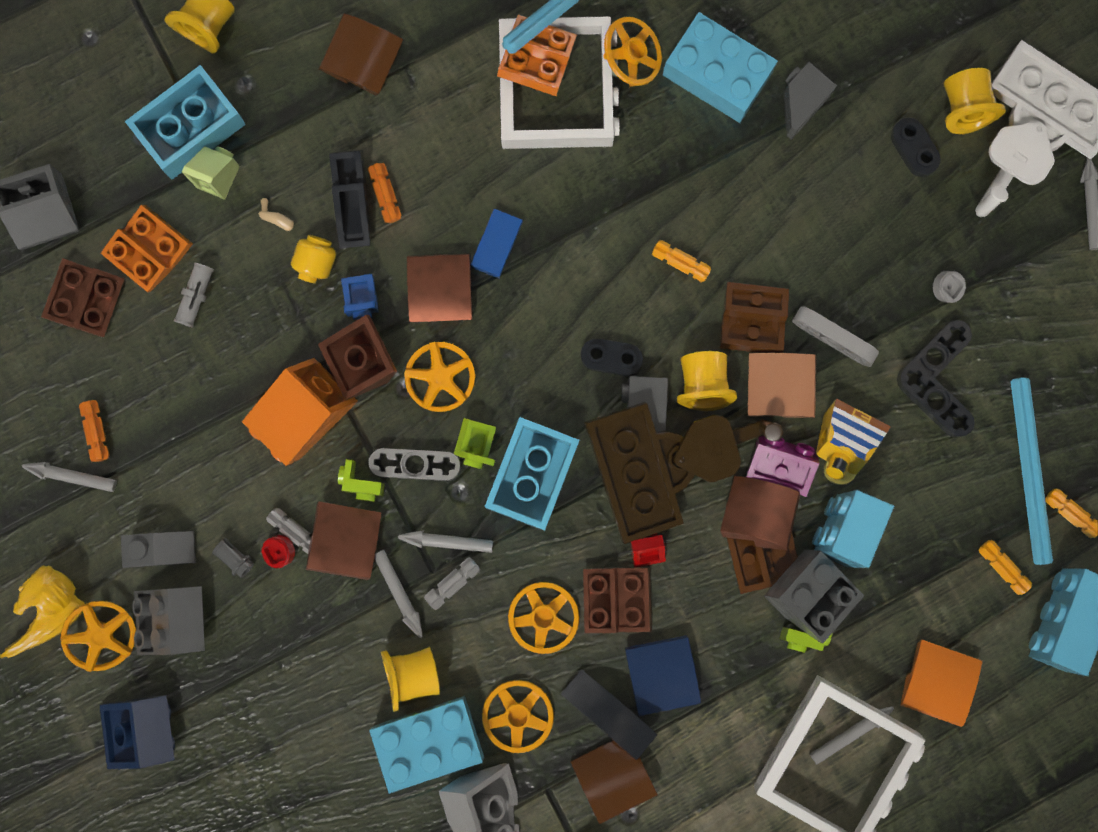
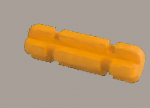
M663 240L657 242L652 252L654 257L662 261L663 259L667 260V264L686 274H693V278L700 282H704L711 271L709 265L702 261L700 263L696 262V258L676 247L674 249L670 248L671 245Z
M1056 488L1050 491L1045 498L1047 504L1053 509L1058 508V513L1075 527L1082 528L1081 532L1087 537L1096 538L1098 536V520L1090 518L1091 515L1072 499H1066L1067 495L1060 489Z
M988 540L979 548V553L986 560L991 561L989 564L1006 583H1011L1010 587L1016 594L1023 595L1032 587V582L1025 575H1021L1022 571L1005 553L1000 552L1001 548L995 541Z

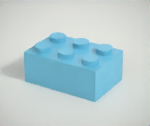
M698 12L666 61L663 76L741 123L772 75L778 60Z
M201 65L125 121L156 163L171 179L182 173L183 167L204 146L214 149L246 125L239 113Z
M519 417L485 508L545 531L579 444V439Z
M858 490L837 494L836 498L831 497L824 511V515L828 516L824 527H818L812 540V544L816 545L814 550L822 551L829 560L849 568H869L894 506Z
M1062 568L1061 572H1058L1053 579L1051 588L1054 591L1051 599L1045 603L1041 610L1040 619H1042L1039 630L1030 639L1029 649L1031 651L1028 657L1064 672L1088 676L1098 650V574L1087 569Z
M465 696L374 725L369 730L388 793L482 763L484 760V754Z

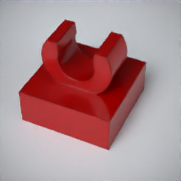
M656 533L648 538L631 541L632 559L635 568L666 562L665 544L662 535L657 536Z

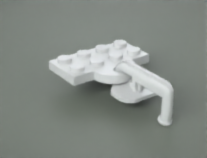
M1022 40L1015 47L992 82L994 97L1010 106L1012 111L1009 116V126L1002 128L989 147L991 160L1001 169L976 207L975 211L978 217L987 216L1001 202H1005L1008 199L1006 188L1013 177L1028 185H1036L1043 181L1054 165L1053 151L1057 150L1064 143L1089 159H1092L1098 152V89Z

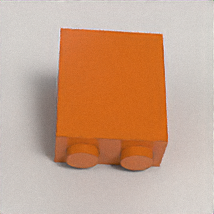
M315 358L285 368L243 419L242 423L249 429L250 434L255 439L260 440L271 451L272 456L277 461L288 466L301 459L357 403V400L355 398L345 400L334 377Z

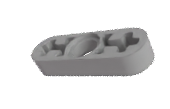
M801 306L792 320L802 330L864 366L871 367L879 354V351L869 343L807 307Z
M380 448L375 450L369 458L370 470L375 475L384 478L450 481L455 479L461 471L460 460L451 452ZM382 454H386L387 459L391 461H398L397 454H403L400 461L402 473H396L398 468L396 466H387L385 472H381V468L375 465V462L382 458ZM412 456H420L424 461L423 470L417 474L410 473L406 468V462ZM428 456H435L433 463H443L444 458H450V463L455 464V470H449V475H443V470L432 468L433 475H427L430 468Z

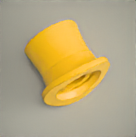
M187 0L180 11L169 12L164 20L170 28L211 53H216L220 48L217 40L219 31L235 12V8L229 0Z
M966 69L951 75L944 81V87L951 106V113L945 119L946 128L954 134L975 132L993 123L1006 112L1003 104L996 103L989 69Z
M702 351L681 357L684 394L677 396V403L693 410L713 411L727 407L737 399V392L729 389L727 354L718 351Z
M430 647L414 653L391 657L387 650L381 652L390 686L393 712L399 711V702L418 697L440 695L437 668Z

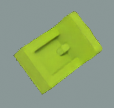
M464 418L454 455L465 458L463 464L474 468L482 469L483 464L494 466L495 460L489 458L488 455L496 427Z
M346 459L345 466H340L338 484L342 485V491L356 493V499L364 501H375V496L384 495V483L354 479L356 461Z
M782 627L780 635L781 640L788 641L787 648L806 653L807 647L823 651L824 645L828 646L832 638L831 634L824 643H820L807 633Z

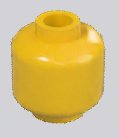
M308 235L307 239H300L298 241L291 261V267L299 272V279L316 283L317 279L329 277L336 257V251L331 247L332 242L314 235Z

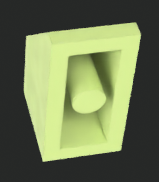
M204 146L183 167L182 173L197 189L225 200L240 166L232 158L233 153L221 147H216L213 150Z

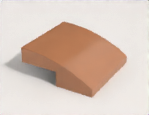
M749 353L748 416L815 418V354Z

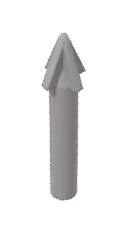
M1087 158L1080 183H1084L1089 250H1098V171L1092 160Z
M46 462L22 465V468L45 480L46 478H51L114 492L117 485V480L55 467Z
M423 530L398 536L400 540L420 548L422 546L492 553L493 540L423 533Z
M382 550L375 554L374 559L404 617L402 621L419 638H422L419 612H415L386 552Z
M891 706L879 710L890 715L894 707ZM864 718L809 755L817 765L875 727L879 729L881 726Z

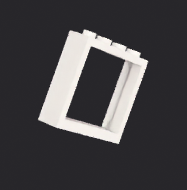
M611 17L557 18L550 24V26L577 35L601 34L603 129L514 131L513 82L500 78L502 149L613 146L614 136H619V117L613 118V106H618L619 94L618 87H612V76L617 75L603 57L605 53L604 39L607 29L611 25ZM499 19L500 63L506 50L502 47L503 37L512 31L516 19ZM616 30L612 34L611 47L617 46Z
M817 675L754 784L755 792L760 797L821 832H847L774 790L827 697H830L907 741L854 831L876 832L875 826L880 818L884 819L891 810V799L896 790L900 791L905 786L909 777L907 771L913 761L918 762L925 750V745H923L925 739L914 729Z

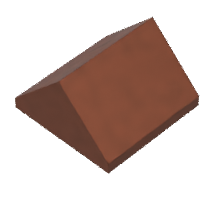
M369 314L318 344L345 400L387 384L397 372Z

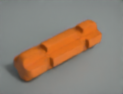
M384 163L371 165L368 167L370 179L375 181L372 185L379 207L384 209L381 210L384 222L394 223L400 220L402 216L399 206L395 207L397 200L391 181L386 179V176H388L386 165Z
M96 400L82 402L79 405L81 417H85V420H82L86 443L88 446H91V449H88L91 462L107 460L109 452L108 447L103 444V442H106L102 418L97 415L100 413L99 404Z

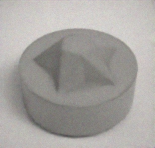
M954 271L941 272L933 283L934 295L942 302L954 303L959 301L966 289L963 276Z

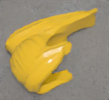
M50 565L41 566L19 587L20 593L18 601L14 604L13 612L22 615L30 606H36L37 616L29 624V629L26 633L6 647L5 652L0 654V658L16 656L60 635L67 617L75 609L85 604L75 596L76 588L74 584L62 572L54 570ZM82 612L72 620L69 627L79 618Z

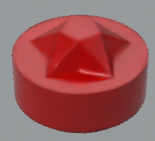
M275 535L263 543L262 556L269 566L282 568L293 561L295 548L288 537Z

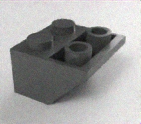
M47 164L0 180V218L20 251L80 231L63 175L52 165Z
M805 549L764 597L786 619L818 642L824 643L864 595L822 551Z
M202 586L134 591L135 599L132 609L136 619L134 644L137 648V655H174L205 651Z

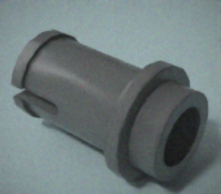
M227 538L219 542L212 552L214 556H217L232 570L231 574L233 576L238 575L240 578H243L254 566V563L251 561L252 557L241 553Z

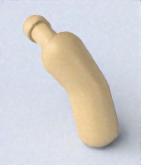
M262 198L261 212L258 213L259 217L286 231L292 230L294 221L281 213L268 212L269 201L267 198Z

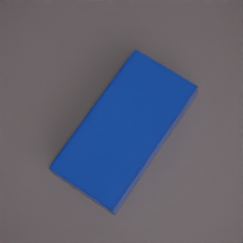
M494 209L471 262V268L500 279L523 220Z

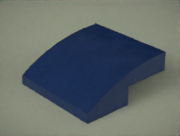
M687 635L625 648L638 716L701 704L693 657Z

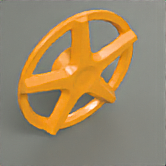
M622 17L612 22L605 34L604 59L608 61L612 71L631 87L651 82L657 76L662 61L661 48L656 35L646 23L634 17ZM633 22L643 27V29L636 37L630 38L622 23ZM614 30H616L622 42V47L611 50V38ZM649 35L656 48L657 61L647 55L645 41ZM625 59L627 61L629 76L619 69L614 60ZM638 63L654 69L653 73L645 79H637Z
M431 342L418 349L409 359L404 373L405 385L411 398L422 408L434 412L450 411L462 405L470 396L475 383V371L468 355L459 347L446 342ZM440 348L450 349L458 353L463 359L450 365H445ZM430 350L431 368L413 369L412 367L417 358ZM468 367L470 375L469 385L466 392L463 393L453 381V377ZM410 378L428 382L429 386L423 401L415 394ZM440 390L447 391L458 400L448 406H432Z
M537 582L526 586L514 597L508 612V624L514 639L523 648L538 654H549L563 649L572 641L579 626V610L576 601L566 589L550 582ZM551 588L559 591L561 594L546 605L542 602L535 589ZM526 594L532 607V612L514 618L515 607L521 597ZM567 600L570 602L574 613L573 627L557 617L558 611ZM515 627H535V647L527 644L518 635ZM550 629L568 635L560 644L551 648H544Z
M108 601L86 603L75 609L65 620L61 630L62 649L66 657L73 664L88 672L113 668L130 656L134 647L135 624L130 614L115 603ZM92 607H109L115 609L120 614L104 623L99 621ZM83 611L87 624L86 631L67 634L72 620ZM126 620L130 628V638L127 646L113 637V633ZM68 644L88 645L86 663L72 654ZM103 648H108L121 654L108 663L96 664Z
M512 680L497 686L487 697L482 710V723L488 738L500 749L511 753H525L539 747L549 736L554 721L552 703L547 694L539 686L524 680ZM524 686L532 689V691L522 702L517 703L506 688ZM498 694L506 711L504 714L488 719L490 703ZM540 696L547 706L548 723L531 714V709ZM509 726L511 728L512 747L501 743L495 738L490 729ZM530 727L544 731L543 735L536 742L521 747L524 728Z

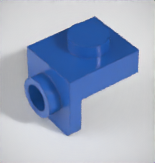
M373 274L341 278L345 301L344 313L348 317L358 320L367 314L372 318L373 313H379Z

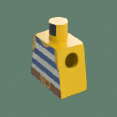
M836 399L823 416L816 450L818 457L829 462L826 469L827 475L840 480L845 477L846 472L857 474L869 461L889 431L890 426Z

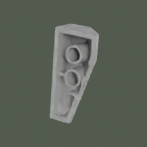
M503 763L462 775L439 790L446 818L453 832H519V824L514 823V805H518V793L509 764Z

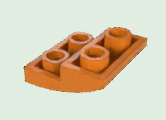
M518 15L513 29L526 20L527 17ZM549 25L516 53L510 54L505 50L497 77L557 96L577 34Z
M141 205L125 228L117 229L101 254L146 292H151L172 271L193 243L147 205Z
M921 639L917 643L911 673L906 676L900 705L960 727L964 726L975 695L982 661Z

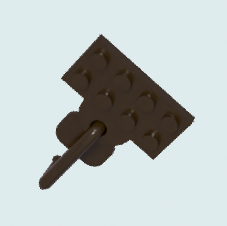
M646 402L584 422L623 544L684 524L675 494L686 488L694 478V475L708 482H716L733 476L739 470L741 464L737 444L763 435L769 441H777L783 435V429L778 423L763 419L732 429L729 421L719 415H712L694 421L684 438L670 431L656 432Z

